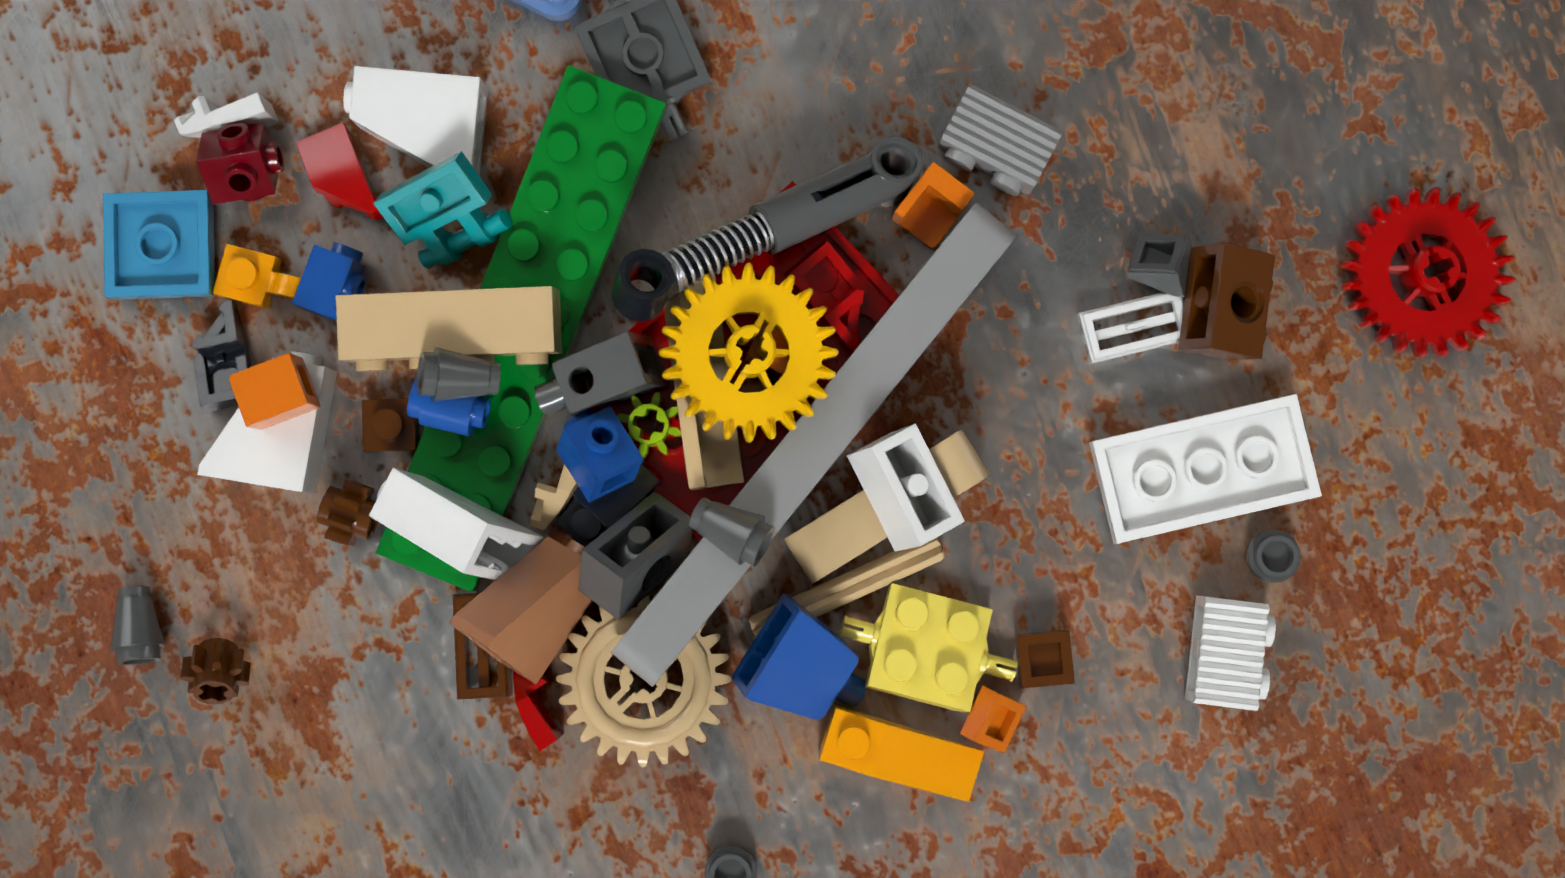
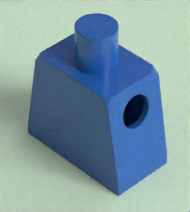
M785 593L782 594L731 676L745 698L814 720L823 718L834 700L851 708L857 706L862 701L867 689L865 688L866 680L852 673L858 664L859 656L841 637Z

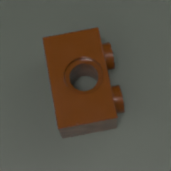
M1228 243L1192 247L1178 350L1224 360L1262 359L1263 346L1267 336L1266 322L1270 292L1274 281L1275 255Z

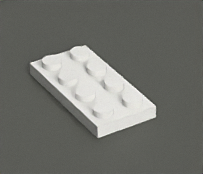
M1297 394L1089 442L1113 544L1322 496Z

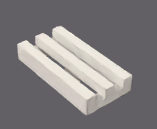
M1162 292L1078 313L1077 319L1082 327V339L1087 347L1089 365L1179 343L1184 308L1183 298ZM1170 302L1173 307V312L1095 331L1093 321ZM1177 323L1178 331L1104 350L1099 348L1098 341Z

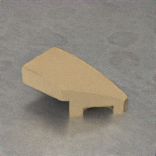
M565 464L557 488L537 483L534 495L537 501L529 526L546 530L563 513L574 498L572 494L579 486Z

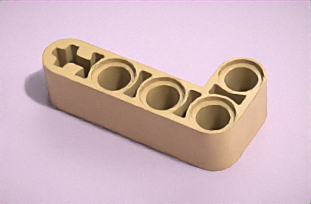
M962 429L929 449L953 498L991 475ZM862 490L786 537L784 541L809 582L813 584L888 537L865 491Z

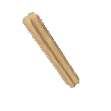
M936 537L919 547L890 552L792 598L815 617H818L944 559V551ZM776 605L751 615L749 618V625L755 638Z

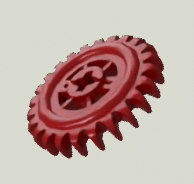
M1438 187L1432 188L1426 193L1423 203L1419 197V189L1412 188L1405 195L1404 205L1400 202V197L1397 194H1392L1386 199V212L1378 205L1372 206L1368 211L1372 225L1365 221H1359L1354 225L1356 234L1362 240H1349L1345 242V249L1354 255L1355 259L1346 260L1340 264L1343 271L1353 274L1352 280L1341 285L1342 290L1356 292L1357 295L1348 304V309L1350 311L1363 309L1365 312L1359 322L1360 328L1364 329L1373 324L1378 326L1374 336L1377 343H1381L1388 337L1393 336L1392 347L1396 353L1403 352L1410 342L1413 355L1417 358L1424 357L1427 354L1428 345L1437 357L1446 356L1449 352L1447 342L1455 350L1464 351L1469 347L1465 334L1475 340L1485 338L1487 333L1482 329L1479 322L1496 324L1501 321V317L1495 314L1490 306H1503L1511 302V298L1499 293L1497 287L1506 286L1516 280L1513 276H1507L1498 272L1499 267L1512 262L1515 257L1513 255L1495 254L1494 251L1507 240L1508 236L1488 237L1486 235L1489 228L1496 221V217H1489L1476 223L1474 217L1480 207L1479 202H1474L1460 211L1458 210L1461 193L1455 192L1449 195L1441 204L1439 198L1441 191ZM1421 236L1436 238L1442 243L1441 245H1433L1426 248ZM1400 246L1405 259L1400 266H1390L1391 258ZM1433 265L1436 274L1427 278L1423 269ZM1389 274L1398 275L1400 285L1406 292L1402 300L1394 291ZM1458 280L1460 281V286L1451 301L1447 289L1454 286ZM1415 297L1424 298L1430 311L1415 309L1409 304Z

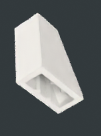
M354 66L353 82L348 81L346 83L343 102L345 112L350 113L349 118L361 130L428 168L462 151L480 176L488 88L480 77Z
M291 351V354L303 358L321 408L259 430L246 427L238 407L199 464L197 475L298 492L316 493L337 371L322 366L323 357Z
M392 468L387 480L381 485L377 494V500L369 514L371 518L460 572L493 580L499 578L545 539L539 534L424 476Z

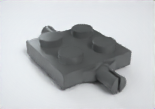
M608 0L610 5L598 16L574 26L596 76L666 103L667 109L662 119V125L669 141L677 138L670 118L673 119L680 137L689 132L676 104L687 94L712 84V81L677 0Z

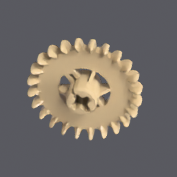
M649 594L638 603L637 607L629 610L619 620L600 606L599 610L602 621L597 622L589 616H583L581 620L588 634L586 636L576 633L568 634V639L578 648L577 653H562L559 655L561 661L572 667V672L556 677L557 682L572 686L571 692L559 698L560 704L576 705L577 710L567 719V723L569 725L581 722L587 724L580 736V741L587 742L595 736L600 737L597 750L599 756H603L612 746L617 747V762L620 765L624 764L630 752L634 751L642 768L647 765L650 752L655 751L659 760L664 765L669 761V747L674 746L683 756H687L689 749L686 737L688 736L699 742H706V735L701 729L700 723L705 722L718 725L720 719L709 708L711 705L728 704V698L716 692L715 686L727 684L731 681L729 675L715 672V667L727 661L729 656L725 653H711L710 648L719 641L721 636L715 633L702 637L700 632L706 624L705 622L676 658L679 660L684 679L682 686L668 682L669 675L668 670H666L655 683L658 687L654 691L644 687L640 691L636 690L621 705L618 703L633 687L632 683L635 681L636 676L626 665L619 669L607 666L613 656L611 654L613 648L651 602ZM606 672L620 675L621 689L611 699L607 694L604 679ZM666 688L681 692V695L670 709L656 716L653 701L659 698ZM633 702L647 703L650 718L643 719L628 716L624 711Z

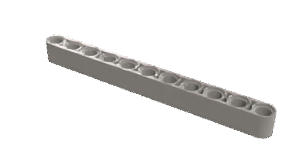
M976 202L836 373V376L823 389L827 392L828 397L824 400L815 399L810 405L814 410V415L812 417L801 416L796 423V429L788 432L729 506L764 515L765 522L775 527L773 539L1018 235ZM703 537L619 640L611 654L653 687L751 564L744 562L742 565H739Z

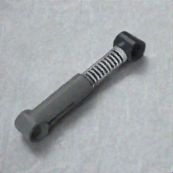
M889 136L882 138L875 144L871 152L752 205L749 208V214H746L743 218H737L735 222H729L727 226L721 225L719 229H713L710 233H704L702 237H696L694 241L688 240L686 245L680 244L677 249L671 248L669 252H663L662 254L650 249L632 251L622 260L612 292L615 308L622 316L632 321L644 322L652 320L661 313L665 303L676 298L679 292L688 287V284L694 286L696 280L702 282L704 274H708L710 277H712L713 273L719 275L725 265L735 267L737 261L744 263L745 258L752 259L754 254L759 256L762 250L771 255L777 254L877 206L890 207L899 204L906 197L922 168V157L918 148L911 141L903 137ZM883 168L892 170L896 175L889 174ZM631 281H646L654 290L641 291L635 288Z

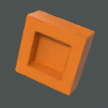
M982 685L976 700L972 703L971 712L967 714V719L960 734L974 742L1005 754L1027 706Z

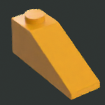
M834 703L818 753L821 761L878 779L969 802L984 750Z

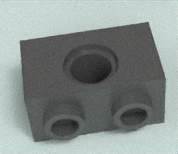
M654 491L582 549L578 590L619 620L673 574L688 557L693 529L689 527L691 517Z

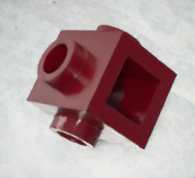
M264 122L250 125L232 123L219 130L202 132L196 163L213 205L238 200L252 202L275 194L278 173L284 172L285 169L284 157L279 142L270 141Z

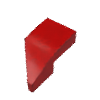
M344 122L296 142L311 186L316 193L322 194L331 206L340 209L346 206L364 212L368 218L376 221L384 218L373 204L377 199L373 185L364 172L352 135Z
M824 240L784 275L786 277L791 274L795 275L793 286L799 293L808 288L813 289V294L808 301L809 305L812 308L827 307V311L821 319L828 327H835L836 331L834 334L853 352L859 346L858 325L864 290L860 289L861 281L831 244Z
M513 671L516 705L530 737L540 752L563 735V732L535 692V690L549 682L552 678L545 671L538 683L534 684Z

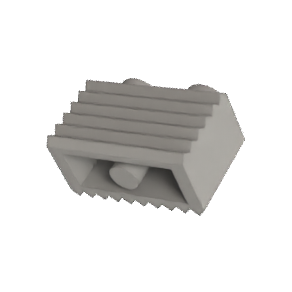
M969 84L940 140L938 148L946 152L944 159L954 167L966 172H971L973 167L978 170L984 171L987 175H991L990 183L997 189L1013 196H1018L1020 191L1029 195L1038 182L1063 131Z

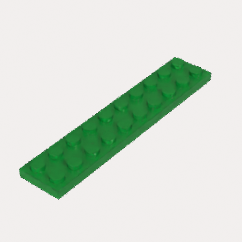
M567 66L509 215L513 225L501 233L480 289L553 286L559 289L562 354H548V364L516 365V355L495 356V362L500 364V386L497 395H486V397L491 398V409L485 428L476 427L473 435L469 437L425 426L407 472L424 476L503 517L506 516L545 418L537 403L534 387L555 379L556 376L552 363L569 356L666 112V103L573 66ZM385 527L375 554L470 592L477 590L481 577L460 572L408 539Z

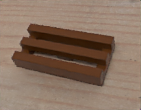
M480 593L453 594V617ZM454 628L457 700L512 696L511 669L497 661L498 686L491 687L490 654L478 645L479 687L470 688L468 638Z

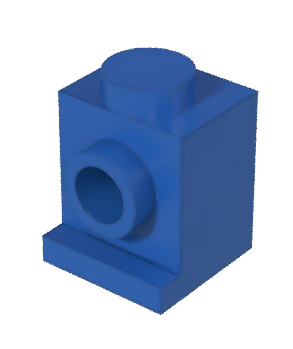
M333 242L331 250L314 245L292 304L337 322L336 295L364 293L367 277L362 275L365 266L360 263L364 253L337 242Z

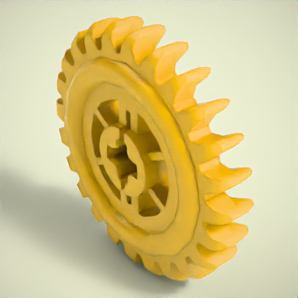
M747 263L744 266L741 279L736 280L731 268L725 265L722 269V284L718 285L708 274H704L702 277L703 295L689 287L684 289V296L690 305V309L677 305L671 306V314L681 325L664 326L661 330L663 335L675 341V345L659 350V355L662 358L675 361L674 366L662 373V378L666 380H680L681 384L671 393L670 397L673 400L685 397L691 399L684 413L687 418L700 411L706 413L702 425L704 431H708L717 421L723 422V438L725 440L730 439L736 427L739 426L742 428L746 442L751 443L754 439L756 428L760 426L767 438L773 440L776 437V421H779L789 431H794L797 425L793 411L805 417H812L814 410L808 403L807 398L824 400L828 397L827 392L816 382L817 380H830L836 376L835 371L822 365V361L834 358L839 353L836 348L822 345V341L833 335L836 329L833 326L818 327L816 324L827 311L826 306L807 309L806 304L813 294L812 288H808L796 296L792 294L795 275H789L780 285H776L774 266H769L761 280H757L752 264ZM744 314L758 316L754 325H745L743 327H739L732 317ZM726 321L733 334L726 342L725 348L709 349L714 331L722 322ZM763 322L766 323L767 326L757 342L759 343L757 353L763 359L754 358L749 365L746 364L742 368L734 384L730 383L731 378L742 362L740 358L743 351L736 344L746 345L750 339L753 340L759 333ZM775 326L780 329L787 343V349L776 348V343L771 335ZM709 357H724L728 371L722 381L717 378L710 364ZM775 357H788L783 375L772 386L766 374L767 368L773 363ZM757 376L765 388L761 392L743 393L738 391L745 379Z

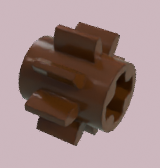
M345 480L342 489L330 486L321 500L317 513V523L328 526L325 538L346 546H354L357 537L369 540L379 523L369 516L376 502L371 500L375 489L352 480Z
M211 638L204 640L199 645H194L192 656L183 657L180 680L189 682L187 692L189 694L193 693V696L198 701L214 705L223 704L238 696L239 686L249 685L251 663L243 661L244 650L242 648L238 649L234 642L223 638Z

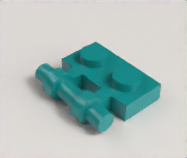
M462 151L381 193L373 203L404 246L419 238L423 240L427 247L418 252V257L421 264L427 269L440 263L449 265L461 259L464 251L476 245L485 247L497 241L499 233L511 228L513 225L511 216L505 209H500L490 215L480 210L479 207L488 202L492 193ZM457 219L463 227L457 232L452 233L446 231L443 226Z

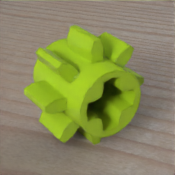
M657 392L652 397L651 404H642L640 399L635 395L632 396L631 401L635 409L630 416L618 414V419L628 424V435L632 441L640 442L639 452L643 458L647 456L649 447L655 446L664 455H668L669 450L665 441L670 435L682 437L681 430L672 427L670 419L678 415V407H671L664 412L660 408L662 402L661 394ZM650 412H657L656 418L664 425L662 433L653 432L650 440H644V431L636 427L639 418L648 419Z

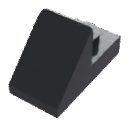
M643 461L634 481L588 503L578 487L572 494L575 499L555 523L577 543L586 547L648 497L663 478Z

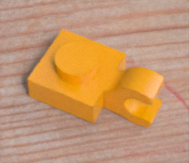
M226 244L212 294L269 309L272 295L293 300L301 278L279 273L282 259L276 256Z

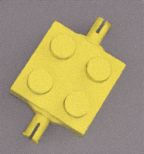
M894 583L888 586L883 611L874 624L850 618L846 615L841 624L843 627L840 629L839 637L869 644L871 662L865 688L966 714L971 712L976 684L983 674L1012 682L1016 675V671L1012 670L1018 666V661L1015 659L1012 660L988 653L987 634L993 609Z

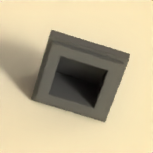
M1138 234L1126 272L1128 278L1170 295L1185 297L1192 248L1190 236Z

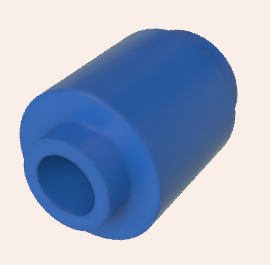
M416 377L409 394L407 414L409 417L419 419L420 425L471 437L476 427L485 428L490 414L491 398L477 396L432 402L431 396H421L418 394Z

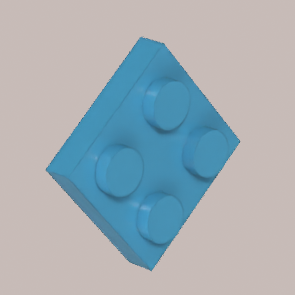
M207 190L103 193L105 298L122 300L215 296V294H212L215 286L214 205Z

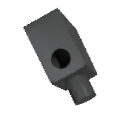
M625 332L552 363L556 378L535 386L534 392L537 403L544 415L548 416L566 408L571 415H576L586 410L596 413L609 406L612 407L631 400V397L634 395L639 397L667 387L669 384L666 379L662 378L664 370L652 337ZM591 375H593L594 380L592 388L590 387Z

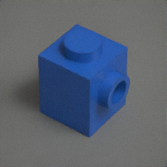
M611 406L594 414L591 410L582 411L570 418L564 424L556 449L588 503L634 481L644 459Z

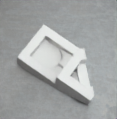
M258 92L221 108H218L216 104L205 96H198L192 102L195 111L178 116L174 120L181 136L201 138L202 132L219 130L232 123L250 125L264 122L266 128L279 123L272 104Z

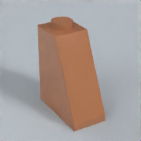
M547 536L459 610L449 624L497 661L532 683L537 684L567 640L568 634L573 631L593 601L578 590L582 549L585 547L573 540H570L567 546H564Z

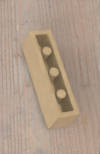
M553 286L336 295L338 360L356 362V372L388 371V361L409 360V369H418L421 352H434L435 347L488 360L489 362H495V356L516 355V365L548 364V354H562L560 290Z

